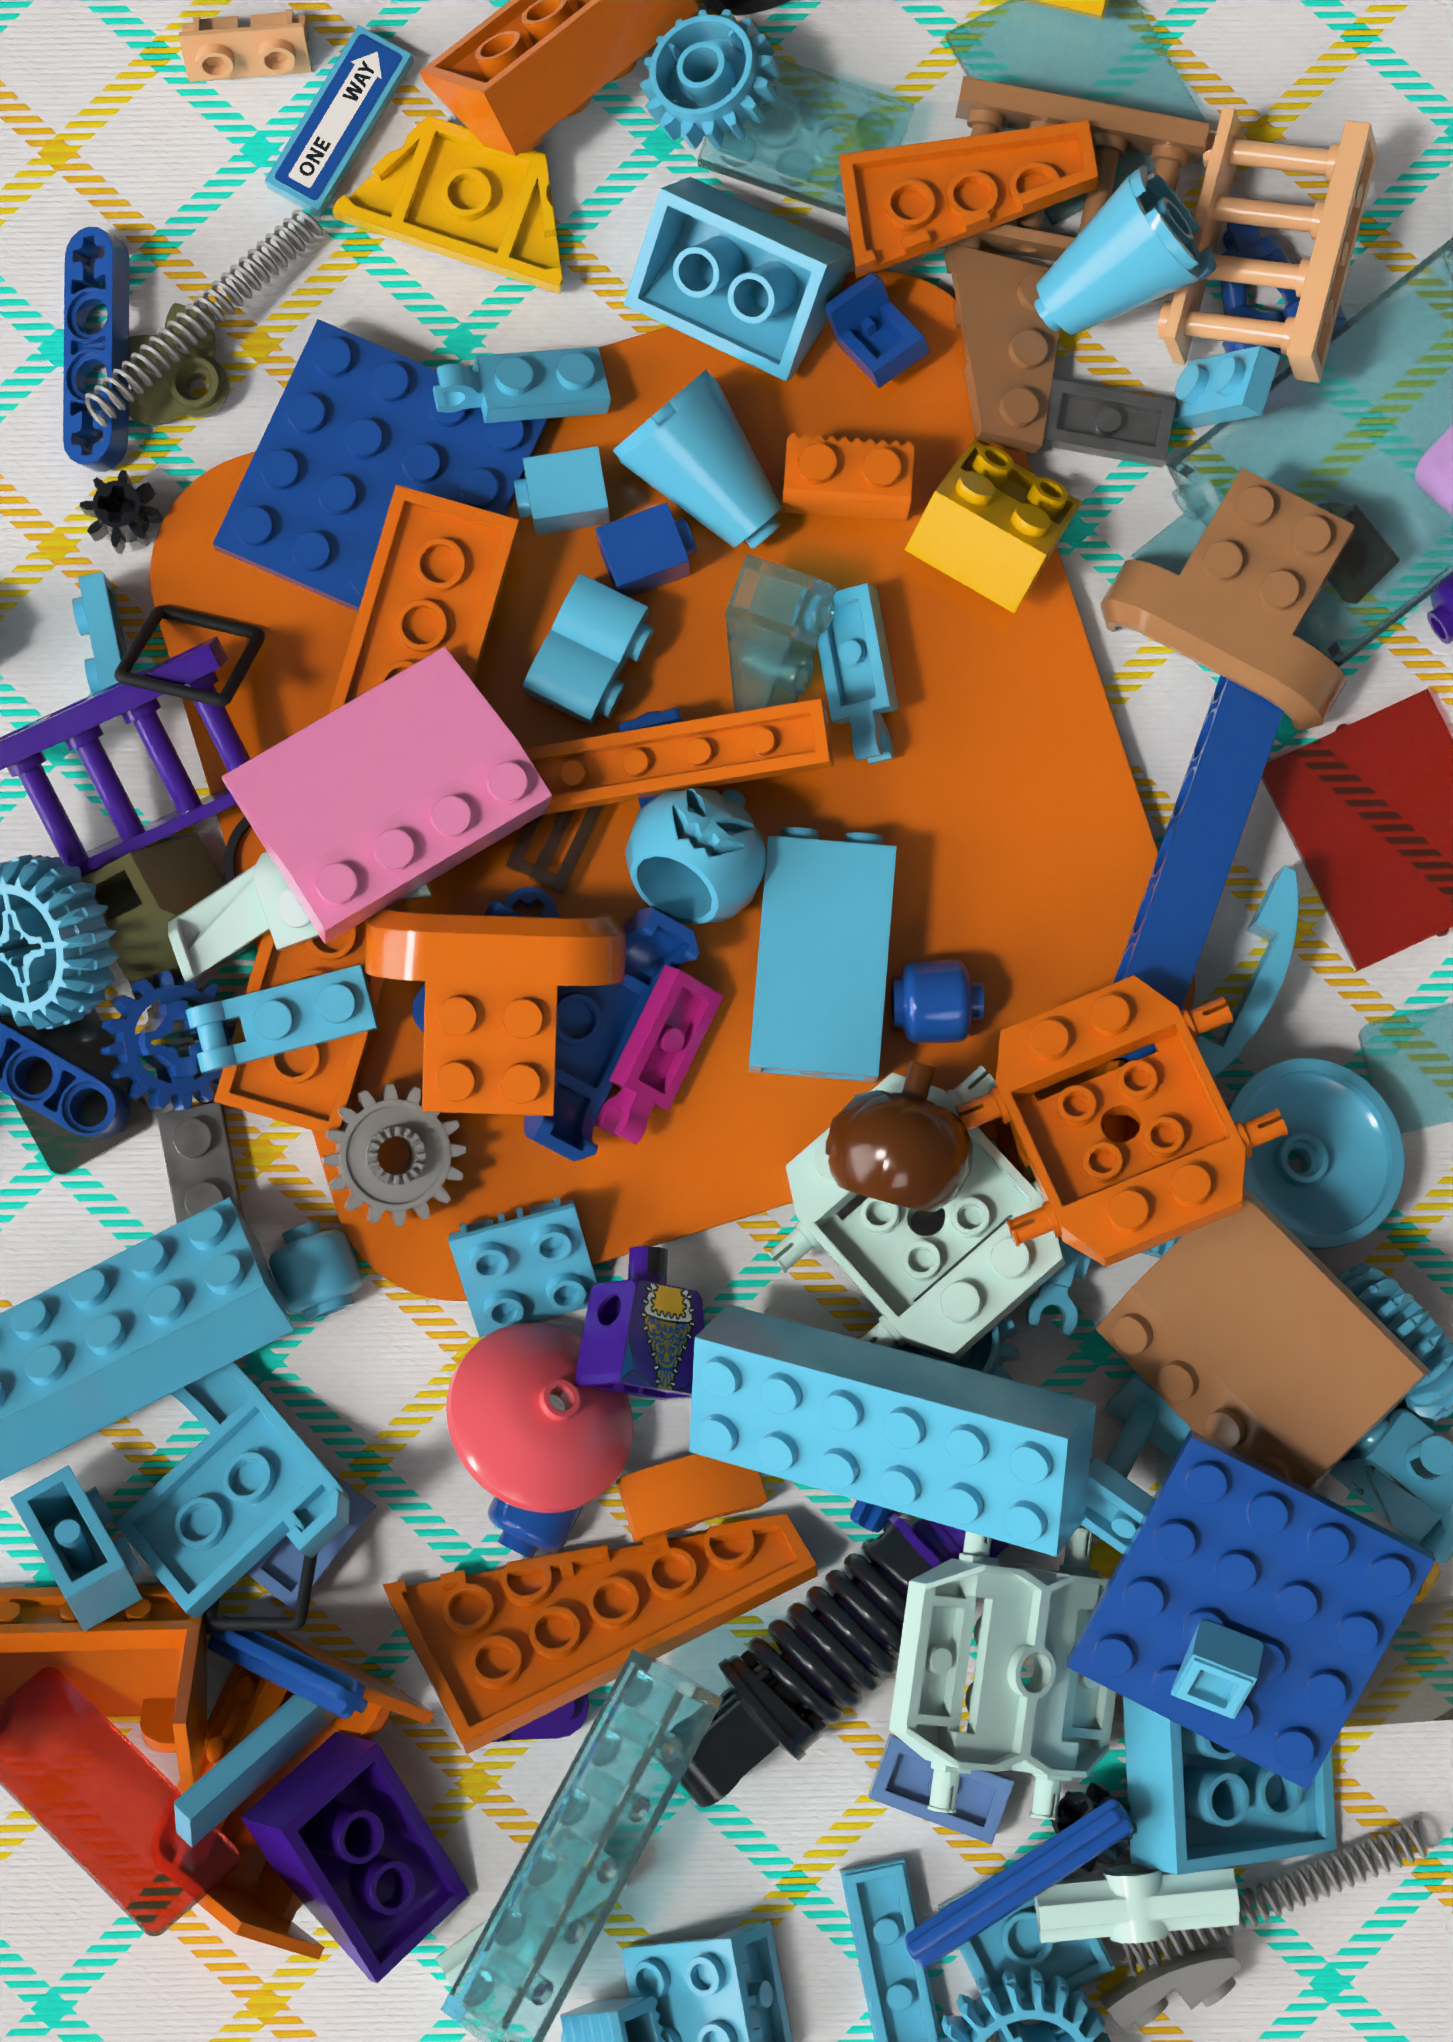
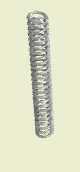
M292 211V218L286 217L283 220V226H275L274 234H266L265 242H257L256 249L248 250V257L239 258V265L230 266V273H222L221 281H213L212 289H204L203 297H195L194 305H186L185 313H177L176 321H168L167 329H159L158 337L151 336L149 338V345L142 344L140 346V353L133 352L131 354V361L124 360L122 362V369H114L112 377H105L103 385H96L94 387V394H85V403L92 417L101 426L108 427L106 418L101 413L98 414L90 401L91 398L98 402L110 418L117 419L116 411L101 397L100 390L108 395L118 409L126 410V404L111 390L109 382L116 385L127 401L135 402L134 394L120 382L118 374L125 377L135 392L144 394L143 386L128 372L127 366L133 368L138 377L147 386H153V379L137 364L136 358L141 359L156 378H162V371L146 356L145 350L150 351L165 370H171V363L156 349L154 342L161 344L165 353L174 362H180L179 353L165 341L163 334L170 336L174 345L182 353L189 354L190 349L180 336L174 333L173 325L179 328L183 337L192 346L199 345V341L194 333L182 323V317L187 319L192 329L201 338H207L208 333L197 319L191 316L190 310L196 311L201 321L210 330H216L215 321L206 311L200 308L199 302L205 303L209 312L216 320L225 322L224 313L215 303L209 300L208 294L214 295L216 301L226 313L234 314L233 305L224 295L218 292L217 286L224 289L226 295L235 305L243 306L242 297L234 288L227 284L226 278L232 280L237 290L244 297L252 298V291L245 282L235 275V270L241 272L245 281L254 290H261L259 280L244 267V262L250 264L253 272L261 281L270 283L269 274L258 262L253 260V254L258 255L264 267L271 274L279 275L277 265L268 255L262 252L261 247H266L272 258L280 266L288 267L287 259L283 253L290 259H296V251L291 244L297 250L304 252L305 244L302 239L307 243L313 244L314 236L310 230L317 236H323L321 225L305 211ZM298 215L305 218L304 222L307 227L297 220ZM288 223H292L294 225L296 231L301 236V238L294 231L288 228ZM279 231L285 233L291 244L279 235ZM270 239L276 240L283 253L271 244Z
M1414 1820L1413 1829L1403 1824L1400 1831L1401 1834L1391 1829L1389 1839L1385 1835L1378 1834L1377 1844L1371 1839H1366L1365 1849L1356 1843L1353 1847V1854L1343 1848L1340 1855L1341 1859L1331 1853L1328 1860L1329 1864L1324 1859L1319 1858L1316 1865L1317 1869L1312 1864L1306 1863L1305 1874L1300 1869L1294 1868L1293 1879L1288 1874L1282 1873L1281 1884L1278 1880L1270 1878L1269 1889L1266 1885L1258 1883L1256 1888L1257 1894L1254 1890L1247 1887L1244 1893L1245 1899L1238 1893L1239 1906H1242L1250 1923L1257 1927L1258 1920L1252 1904L1253 1900L1263 1919L1269 1922L1270 1915L1264 1899L1265 1894L1276 1916L1281 1917L1282 1910L1276 1894L1277 1889L1288 1911L1293 1912L1294 1905L1288 1889V1883L1300 1906L1305 1907L1306 1900L1299 1878L1306 1887L1312 1901L1317 1902L1318 1895L1311 1873L1318 1882L1324 1896L1329 1897L1331 1893L1323 1868L1330 1877L1336 1891L1341 1893L1343 1888L1335 1863L1341 1870L1348 1886L1353 1888L1355 1883L1347 1858L1353 1865L1360 1881L1365 1883L1367 1878L1359 1853L1365 1860L1373 1877L1378 1878L1379 1873L1371 1848L1380 1860L1385 1872L1390 1873L1391 1868L1383 1843L1392 1855L1397 1867L1402 1868L1403 1863L1395 1838L1404 1850L1409 1862L1414 1863L1415 1858L1407 1833L1416 1845L1421 1857L1426 1859L1427 1853L1420 1836L1419 1821ZM1240 1909L1239 1925L1237 1926L1244 1932L1246 1925ZM1223 1926L1227 1935L1232 1937L1234 1934L1233 1927ZM1219 1927L1209 1928L1215 1940L1220 1942L1222 1936ZM1206 1928L1195 1929L1203 1945L1208 1947L1210 1941ZM1193 1929L1181 1930L1191 1950L1196 1952L1198 1946ZM1180 1930L1169 1931L1168 1936L1177 1952L1184 1957L1186 1951ZM1168 1937L1157 1940L1166 1959L1172 1961L1173 1953ZM1156 1941L1137 1943V1945L1135 1943H1124L1131 1975L1135 1976L1137 1973L1132 1951L1142 1969L1148 1971L1149 1963L1144 1946L1154 1964L1160 1966L1161 1958Z

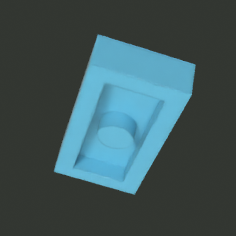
M1260 345L1188 361L1187 367L1181 373L1176 383L1175 395L1177 398L1173 421L1192 429L1262 415L1280 355Z
M103 572L78 577L82 597L72 599L78 631L81 636L90 635L94 658L85 659L84 664L92 694L118 682L114 677V673L127 652L114 587Z

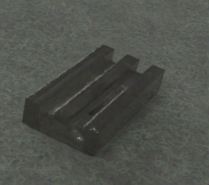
M607 804L588 807L557 874L548 871V868L576 809L559 812L535 864L526 861L525 858L546 814L524 825L506 862V869L517 874L521 873L529 877L530 880L539 884L543 883L551 887L552 890L564 895Z

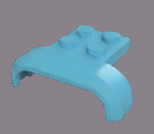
M235 1362L171 1393L203 1424L210 1434L115 1522L119 1530L185 1613L195 1619H198L283 1537L287 1536L301 1553L309 1558H313L349 1524L350 1497L263 1392Z

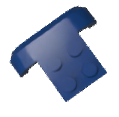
M491 901L484 915L523 916L496 901ZM647 907L639 910L623 925V928L626 930L624 982L600 986H558L554 1116L525 1115L524 1132L529 1139L573 1162L595 1155L598 1150V1145L593 1142L592 1133L597 1115L613 1085L609 1079L664 966L667 965L677 969L686 961L696 960L700 953L693 930L654 908Z

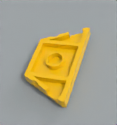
M428 115L407 135L406 141L401 148L387 153L372 168L373 174L348 198L343 195L335 202L333 214L336 220L557 294H561L563 289L547 159L544 153L531 150L515 156L483 145L466 127Z

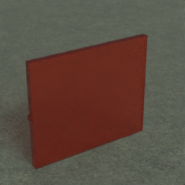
M1428 688L1350 725L1340 724L1336 727L1335 732L1266 763L1261 779L1356 972L1432 936L1443 937L1448 934L1449 928L1453 927V738Z

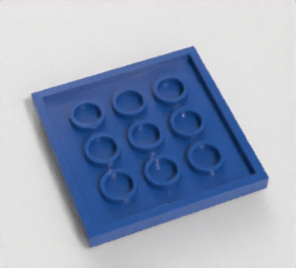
M317 319L214 539L213 546L219 552L358 612L395 486L400 485L507 516L516 497L514 480L524 479L525 477L523 458L535 455L548 427V420L546 418L484 423L481 407L463 409L452 413L438 412L433 394V386L439 385L437 370Z
M1190 1429L1067 1657V1668L1308 1790L1436 1560L1433 1552ZM1202 1620L1219 1624L1263 1643L1264 1648L1258 1678L1235 1719L1171 1695L1172 1686L1195 1630Z

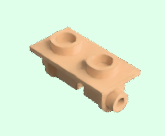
M287 9L286 12L250 15V27H240L238 16L205 19L193 17V24H182V32H179V40L189 82L312 72L307 46L308 25L306 14L294 15L293 9Z

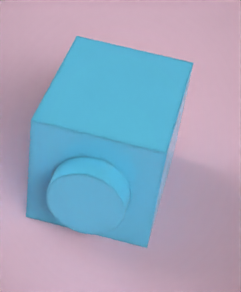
M598 446L523 458L526 478L514 480L519 517L532 516L536 535L610 523Z

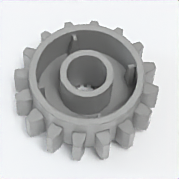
M384 1084L381 1093L382 1100L375 1101L367 1090H363L358 1093L361 1108L356 1112L340 1106L337 1113L345 1122L341 1131L326 1130L324 1134L327 1139L336 1143L335 1153L322 1156L321 1160L322 1164L337 1166L339 1175L335 1176L328 1183V1186L332 1191L344 1188L349 1190L350 1194L344 1204L348 1211L352 1212L360 1207L362 1203L368 1205V1222L377 1224L385 1210L390 1211L392 1222L398 1227L404 1226L406 1210L413 1209L420 1219L426 1220L430 1218L429 1207L426 1203L429 1199L434 1198L446 1204L451 1200L442 1185L446 1179L462 1180L464 1174L458 1169L451 1167L450 1163L451 1157H458L466 1153V1146L450 1144L448 1136L460 1127L457 1120L440 1122L437 1118L440 1112H422V1106L419 1105L421 1099L420 1088L410 1087L404 1099L400 1100L397 1097L394 1084ZM398 1136L407 1143L410 1157L407 1165L401 1171L389 1174L380 1167L377 1160V1151L381 1143L387 1138Z

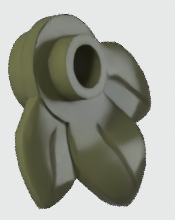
M174 303L171 306L166 318L165 329H167L168 321H176L177 313H185V305ZM190 310L191 316L197 319L208 333L207 338H201L192 329L187 319L182 317L181 321L197 337L199 341L198 346H192L183 337L179 328L174 325L172 326L174 333L180 336L190 349L189 354L182 353L174 345L170 336L166 334L163 336L165 341L179 353L180 362H174L165 353L161 344L154 342L156 349L171 363V370H165L156 361L152 353L145 350L146 356L162 371V378H156L147 369L143 361L136 358L137 364L153 379V386H147L138 377L134 369L129 367V373L144 388V394H138L133 389L130 390L135 396V402H129V417L135 421L155 426L166 424L181 414L192 418H204L213 415L225 404L229 395L230 383L226 371L215 360L216 336L213 330L205 326L196 311ZM158 335L129 337V361H131V354L133 352L140 353V346L142 344L149 345V338L151 336L158 337ZM198 378L208 379L209 389L205 395L201 397L190 396L189 388L194 380Z

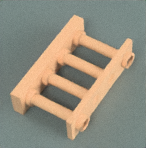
M1223 107L1218 128L1208 132L1206 147L1203 152V164L1207 169L1194 215L1201 229L1193 234V241L1199 252L1210 245L1217 267L1205 279L1175 291L1172 301H1165L1163 303L1158 320V336L1160 339H1164L1173 363L1186 365L1193 337L1281 348V354L1288 357L1295 380L1320 383L1378 156L1371 123L1346 120L1340 144L1332 143L1329 149L1244 140L1245 138L1235 108ZM1238 165L1325 175L1326 181L1330 182L1326 200L1317 201L1314 207L1229 196ZM1223 222L1310 232L1311 238L1315 239L1311 258H1303L1300 264L1215 254ZM1208 279L1296 290V296L1300 297L1296 317H1287L1285 323L1199 311Z

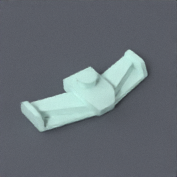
M268 852L262 853L254 866L168 922V936L186 983H191L200 978L202 974L269 930L276 949L279 951L320 937ZM427 883L400 900L433 897Z

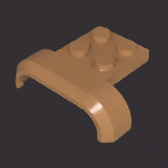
M1241 468L1180 575L1145 561L1127 560L1124 562L1101 602V611L1106 628L1112 632H1115L1117 627H1124L1139 632L1265 698L1284 711L1291 718L1292 726L1299 731L1320 726L1324 723L1346 684V677L1332 660L1310 644L1296 637L1295 634L1354 534L1355 525Z

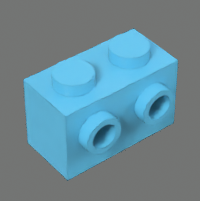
M69 1465L10 1497L84 1632L142 1599L132 1579L133 1575L142 1571L138 1560L124 1536L113 1542L111 1541L104 1528L105 1525L114 1521L108 1507L96 1486L86 1492L83 1491Z

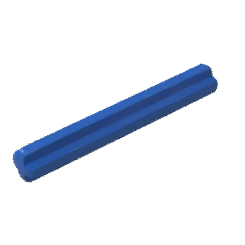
M206 1628V1633L211 1636L208 1643L210 1651L341 1718L348 1719L355 1710L362 1713L367 1707L368 1701L362 1698L366 1685L349 1674L261 1631H213Z
M1110 1799L907 1933L905 1942L909 1954L921 1968H928L1130 1835L1134 1828L1129 1814L1117 1800Z

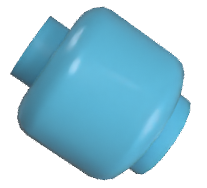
M319 1221L310 1222L282 1233L286 1245L272 1253L269 1259V1267L286 1310L291 1313L303 1312L305 1320L309 1321L353 1305L352 1294L361 1287L363 1280L346 1233L335 1229L322 1232Z

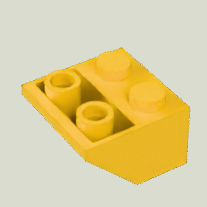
M973 440L935 490L905 551L1015 614L1049 560L1082 501L1068 494L1066 488L1059 482L1047 477H1038L1014 463L1013 459L1005 451L994 446H985Z

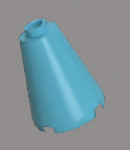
M1142 165L1129 174L1037 283L1036 287L1039 298L1034 301L1035 308L1045 324L1054 332L1062 328L1070 335L1077 334L1201 281L1216 269L1215 257L1210 245L1199 252L1193 241V234L1201 228L1191 212L1160 175L1156 174L1147 181V166Z
M704 370L612 450L620 459L619 462L733 548L745 541L751 549H754L781 525L773 515L782 508V505L717 379H714L707 370Z

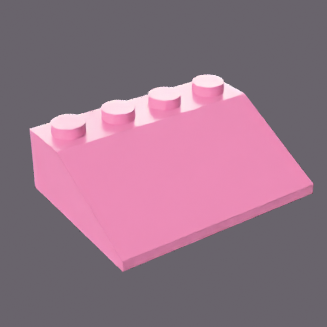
M446 647L434 652L222 776L224 784L324 944L546 813L552 798L551 792L518 740Z

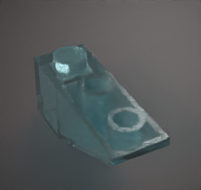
M746 554L725 613L735 713L797 702L799 695L806 690L813 675L812 657L820 635L828 629L835 612L833 598L837 590L836 586L811 575Z

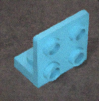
M771 1920L749 1922L712 1938L635 1944L623 1949L622 1957L629 1997L652 1996L658 2001L655 2010L661 2014L658 2024L663 2027L661 2037L666 2042H793Z

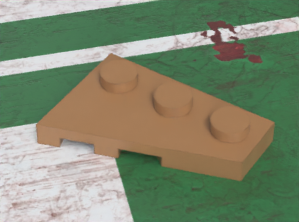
M951 243L944 251L947 274H952L956 302L953 305L956 328H961L967 362L963 370L975 440L1035 454L1043 445L1060 330L1054 332L1045 324L1034 305V301L1039 298L1036 285L1050 268Z

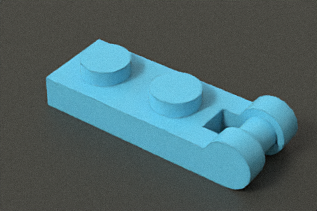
M363 965L341 969L185 1010L190 1030L197 1029L202 1048V1052L197 1054L201 1074L380 1029ZM240 1018L246 1041L228 1046L222 1023Z

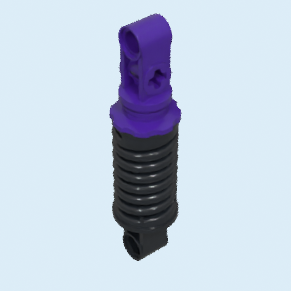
M894 1512L888 1517L889 1521L884 1524V1532L878 1538L867 1539L862 1544V1552L871 1563L862 1555L856 1553L848 1555L844 1560V1567L849 1577L839 1570H831L826 1574L825 1583L832 1596L824 1588L813 1586L806 1593L807 1602L813 1612L799 1602L793 1603L788 1607L787 1616L794 1629L782 1619H774L769 1624V1635L782 1652L781 1654L776 1652L763 1638L758 1636L753 1637L749 1641L748 1650L741 1656L734 1655L729 1659L725 1657L718 1663L729 1688L697 1716L673 1731L659 1748L657 1758L700 1807L711 1806L725 1797L746 1773L778 1746L798 1761L806 1755L805 1751L821 1738L822 1730L827 1726L823 1720L829 1724H837L843 1717L841 1704L854 1708L861 1703L862 1693L859 1686L867 1691H875L880 1687L881 1677L877 1669L888 1675L897 1672L899 1657L896 1652H900L909 1580L951 1558L959 1559V1553H963L966 1531L926 1519L917 1520L913 1524ZM991 1539L989 1557L997 1558L996 1556L1005 1550L1010 1543ZM760 1662L764 1668L757 1674L754 1669L760 1665Z

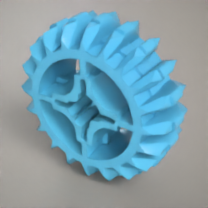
M29 854L0 863V1017H13L18 1027L29 1026L35 1027L37 1030L43 1028L54 1029L80 1021L85 1015L90 1014L92 1009L99 1003L106 1000L104 989L115 982L114 975L108 966L118 959L119 956L109 947V938L117 932L108 928L105 923L104 914L109 906L97 904L94 899L96 884L81 882L80 868L64 865L61 857L51 858L49 856L42 857V855L33 856Z
M1360 1263L1344 1273H1339L1336 1277L1430 1370L1393 1410L1405 1409L1413 1413L1427 1426H1432L1439 1419L1448 1417L1453 1412V1344L1443 1333V1328L1434 1322L1429 1316L1428 1310L1423 1309L1415 1301L1412 1293H1406L1395 1279L1387 1278L1382 1270Z
M1033 1967L1028 1972L1024 1983H1017L1014 1973L1005 1968L1002 1976L1003 1985L992 1989L990 1982L980 1977L978 1989L981 1996L973 2000L969 1996L959 1994L956 2003L962 2016L943 2015L941 2025L947 2037L935 2039V2042H985L997 2031L995 2042H1111L1108 2034L1102 2032L1105 2022L1098 2009L1089 2008L1090 2001L1085 1992L1079 1988L1069 1992L1066 1980L1058 1974L1044 1985L1041 1973ZM1029 2019L1043 2020L1042 2022L1034 2025H1027L1019 2022L1021 2020Z

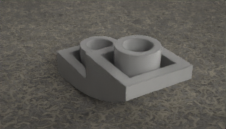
M1225 1947L1201 1949L1196 1952L1185 1953L1184 1957L1181 1955L1174 1956L1172 1961L1163 1960L1160 1966L1153 1964L1149 1966L1148 1971L1141 1970L1137 1972L1135 1976L1132 1975L1120 1982L1099 1999L1123 2031L1132 2023H1135L1137 2027H1143L1165 2010L1169 2003L1165 1996L1174 1989L1191 2010L1201 2002L1206 2007L1215 2004L1233 1989L1236 1981L1232 1976L1243 1967Z

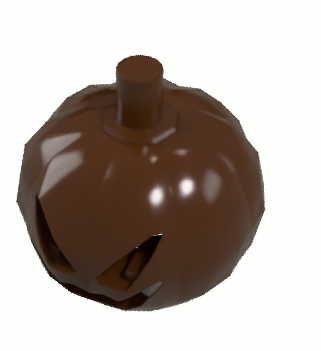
M910 1061L902 1092L891 1093L875 1090L858 1094L832 1119L829 1135L826 1140L825 1154L829 1155L830 1172L838 1187L887 1203L931 1213L938 1211L958 1196L971 1172L973 1144L966 1125L950 1109L938 1106L927 1100L936 1067Z

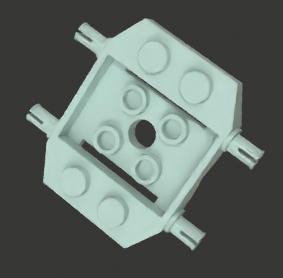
M979 1065L978 1069L953 1091L949 1089L945 1092L943 1089L930 1086L927 1100L938 1106L950 1109L958 1117L955 1106L988 1094L991 1091L990 1089L996 1087L995 1079L987 1073L983 1066ZM891 1073L871 1091L902 1092L906 1077ZM829 1127L786 1165L795 1212L799 1222L795 1224L796 1229L771 1251L767 1252L782 1271L786 1273L791 1266L813 1247L817 1252L824 1249L882 1315L878 1319L880 1322L860 1340L886 1347H891L896 1342L901 1346L907 1343L910 1347L953 1359L960 1358L1065 1265L1060 1237L1055 1238L1053 1231L1016 1247L1006 1220L1042 1207V1203L1045 1201L1037 1182L1034 1181L1030 1184L978 1127L968 1131L973 1144L971 1172L958 1196L942 1207L945 1211L944 1225L939 1232L931 1236L917 1235L912 1231L911 1220L917 1211L916 1209L887 1203L870 1197L843 1221L836 1215L858 1194L838 1187L831 1175L828 1163L829 1155L825 1154L826 1140L830 1131Z
M1077 1528L1066 1543L1064 1564L1060 1565L1059 1571L999 1564L998 1558L989 1557L992 1538L966 1531L963 1553H959V1559L951 1558L909 1580L889 1730L924 1760L931 1761V1768L934 1771L930 1801L927 1809L942 1813H956L960 1773L971 1774V1770L996 1772L1012 1770L1033 1773V1776L1036 1777L1030 1816L1045 1820H1058L1057 1815L1062 1781L1072 1782L1073 1777L1087 1778L1109 1751L1116 1692L1067 1668V1657L1110 1580L1099 1578V1571L1089 1569L1094 1534L1088 1529ZM979 1597L984 1598L983 1613L978 1618L974 1628V1638L978 1645L974 1681L969 1685L965 1696V1704L969 1712L967 1732L959 1731L976 1599ZM1031 1655L1034 1661V1673L1030 1682L1023 1686L1021 1680L1022 1665L1026 1658Z

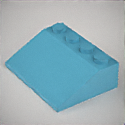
M1123 1696L1128 1806L1131 1809L1129 1816L1134 1828L1132 1839H1130L1131 1864L1181 1875L1337 1850L1332 1747L1310 1787L1306 1790Z

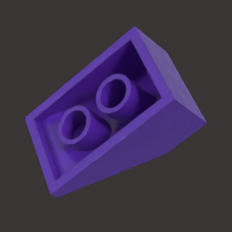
M336 1731L241 1817L272 1868L372 1982L378 1983L470 1895L378 1742Z

